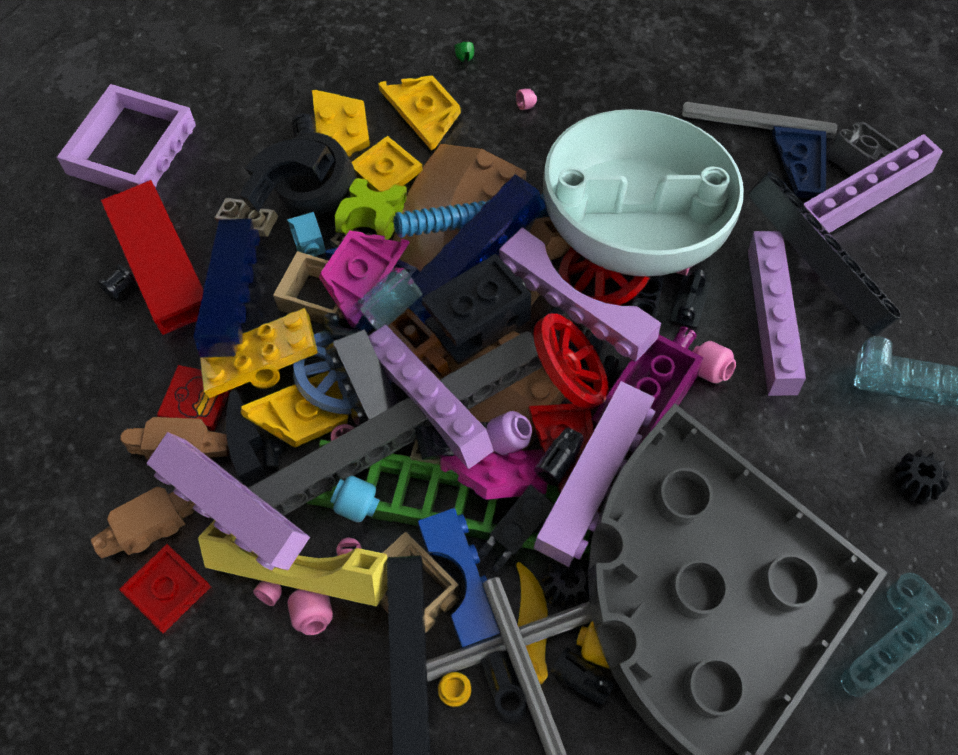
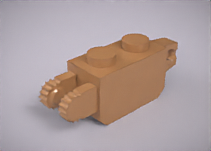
M152 417L146 422L145 429L127 428L120 435V440L126 446L129 453L144 455L147 460L150 459L167 432L187 440L209 458L228 456L230 452L227 434L209 431L201 419Z
M155 487L110 511L107 518L110 526L91 539L92 545L101 559L123 550L128 555L142 552L154 541L162 537H169L175 534L180 527L186 525L183 518L194 513L193 507L195 503L191 500L186 501L180 498L174 492L169 494L165 488Z

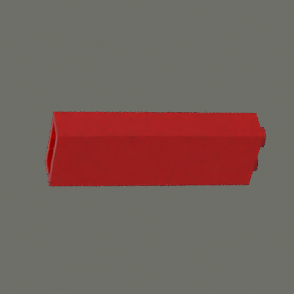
M152 180L101 200L152 318L161 334H167L213 314L212 306Z

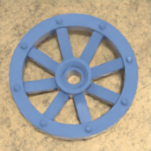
M325 331L314 334L318 350L315 356L326 359L325 348L321 346L331 344L335 340ZM305 358L293 364L295 385L306 400L328 412L351 414L352 407L347 397L345 398L342 395V400L325 395L333 383L339 381L335 370H331L326 361L304 366L307 359ZM329 371L317 388L306 377Z

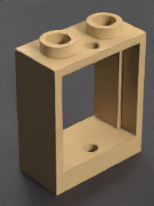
M297 251L273 294L278 310L292 313L305 308L310 316V320L321 324L324 322L325 314L335 313L339 315V324L342 325L345 317L337 305L332 310L297 299L308 276L319 278L328 260Z
M405 532L382 553L387 554V558L421 555L423 569L445 590L424 610L426 633L435 624L434 619L442 611L448 612L457 604L458 596L460 595L459 584ZM384 594L379 604L388 612V596Z

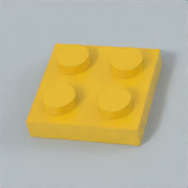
M389 136L352 161L356 177L368 180L367 186L376 192L389 190L393 185L404 186L423 171L422 164Z

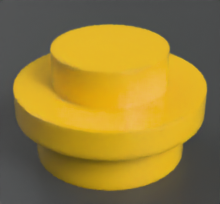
M451 672L443 676L438 685V694L441 701L450 707L464 705L471 696L469 679L459 672Z

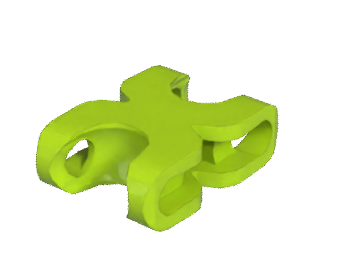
M356 178L349 188L350 198L343 199L336 211V233L347 234L349 230L353 231L359 227H369L374 229L377 235L385 236V239L389 240L394 232V223L392 221H394L395 213H402L404 203L407 199V187L393 185L389 190L376 192L367 187L368 180Z

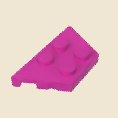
M349 230L319 275L321 282L351 327L355 328L410 243L408 240L401 239L400 242L386 240L385 236L366 235L363 232Z
M542 449L519 450L508 453V455L492 452L470 469L457 456H444L440 460V469L442 471L453 470L459 474L458 481L472 488L475 493L486 500L520 497L530 484L534 485L543 494H546L548 483L540 479L534 472L535 466L539 464L540 459L544 456Z

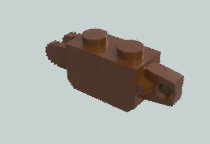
M397 303L393 307L396 314L393 320H390L384 314L379 318L382 325H387L430 371L433 369L441 378H444L451 372L448 363L445 361L448 355L439 339L409 308L404 310Z

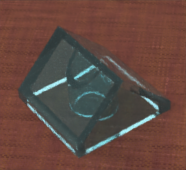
M394 268L357 301L353 307L375 330H378L384 325H390L423 294L404 268Z

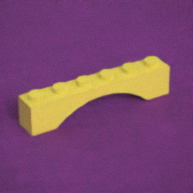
M215 520L198 537L205 568L372 606H377L388 590L387 554L355 548L346 554L329 558H313L298 555L288 571L277 567L269 570L256 561L258 557L256 553L245 551L234 542L236 537L233 534L228 535L217 529L213 525Z

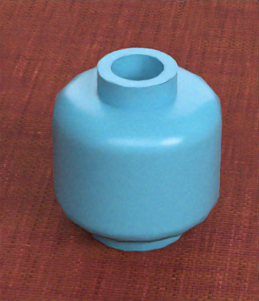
M349 476L345 481L339 480L330 502L334 504L333 510L336 514L359 523L363 521L366 515L373 516L380 500L374 497L376 488L373 484L355 476Z

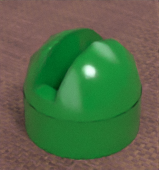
M461 42L454 45L455 55L458 60L464 62V57H466L468 62L473 58L474 44L472 42Z

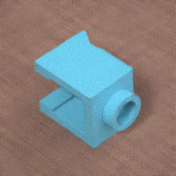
M314 212L287 219L298 252L315 257L325 253L323 238Z

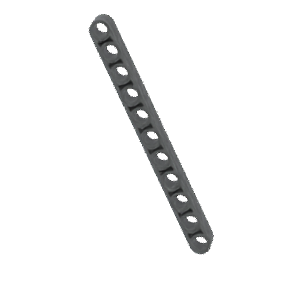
M525 332L440 379V381L469 410L537 371L543 365L536 351L534 336L530 332ZM409 397L248 489L284 516L337 486L340 479L345 481L347 477L356 475L417 440L415 430L423 426H433V424Z

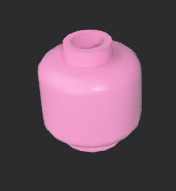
M713 341L704 342L701 346H696L692 352L704 357L698 372L699 377L717 384L723 380H728L732 376L736 367V360H734L732 350Z
M297 589L290 595L287 601L291 625L295 630L305 635H316L323 632L333 619V610L328 595Z

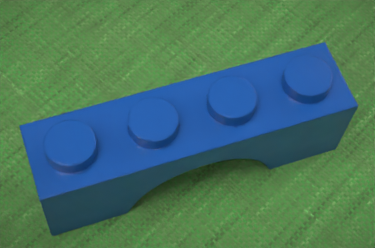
M455 508L419 520L418 527L427 553L452 561L461 571L465 581L464 599L460 607L450 616L460 647L463 648L500 634L483 588V583L487 578L485 575L479 576L475 565L480 563L474 544L468 546L464 535L469 532L464 515H457Z

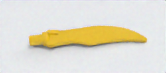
M517 562L516 567L521 585L518 627L548 617V610L540 583L527 567ZM546 639L526 646L540 684H543L548 677L547 665L545 663Z

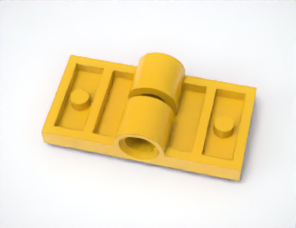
M303 308L289 313L282 318L263 324L258 328L199 352L204 392L209 398H212L248 382H251L257 388H270L277 384L280 379L279 369L317 354L318 350L311 320L306 309Z

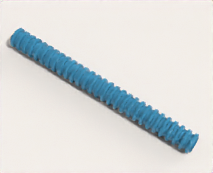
M536 193L534 196L529 194L526 197L521 195L518 198L514 196L510 199L506 197L502 200L479 201L478 204L472 202L470 205L464 203L462 206L455 204L454 207L451 205H447L445 208L439 206L437 210L432 207L429 208V211L424 208L420 212L419 210H413L412 213L405 211L404 214L397 212L394 216V229L398 237L403 238L405 234L411 237L414 233L418 236L422 232L429 234L431 231L433 233H437L439 230L445 232L447 229L453 231L455 228L458 230L464 227L471 228L472 225L479 227L480 224L486 226L488 223L494 225L496 222L502 224L504 221L509 223L512 220L516 222L520 219L549 217V214L545 207L543 193Z

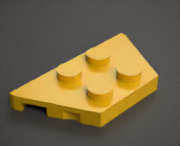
M433 75L418 79H401L402 84L387 85L386 81L378 83L379 91L431 151L436 148L461 113L460 105Z
M312 90L317 133H323L335 139L344 148L348 157L370 146L364 101Z
M329 371L318 374L308 380L317 388ZM335 381L325 395L343 400L338 387V381ZM295 384L241 406V414L244 418L295 448L332 432L335 427L347 424L348 414L328 412L311 404L302 396Z

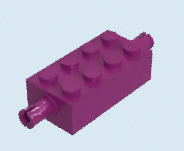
M683 326L679 329L673 341L658 335V339L636 362L631 359L607 395V400L600 405L592 417L593 431L622 381L655 397L650 409L656 412L648 428L641 426L638 434L643 436L639 443L640 445L673 404L680 405L697 378L704 357L688 350L697 337L696 333L690 329L686 336L685 333L688 327ZM628 451L626 457L630 458L633 452Z

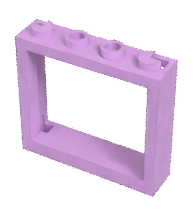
M110 84L59 153L57 159L67 175L120 192L152 180L156 188L157 182L163 173L168 170L171 161L180 152L183 143L189 134H192L196 124L189 107ZM124 108L171 122L135 175L87 160Z

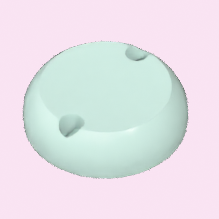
M627 109L602 112L576 122L567 128L551 146L543 174L545 207L561 237L576 252L592 263L610 271L632 276L650 277L667 275L685 270L705 260L727 240L738 220L743 203L744 188L739 169L731 155L715 138L687 121L671 115L647 110Z

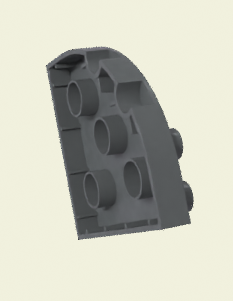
M674 403L620 470L601 504L599 518L595 531L592 534L589 549L588 588L595 631L603 655L616 682L629 703L645 723L679 755H764L887 572Z

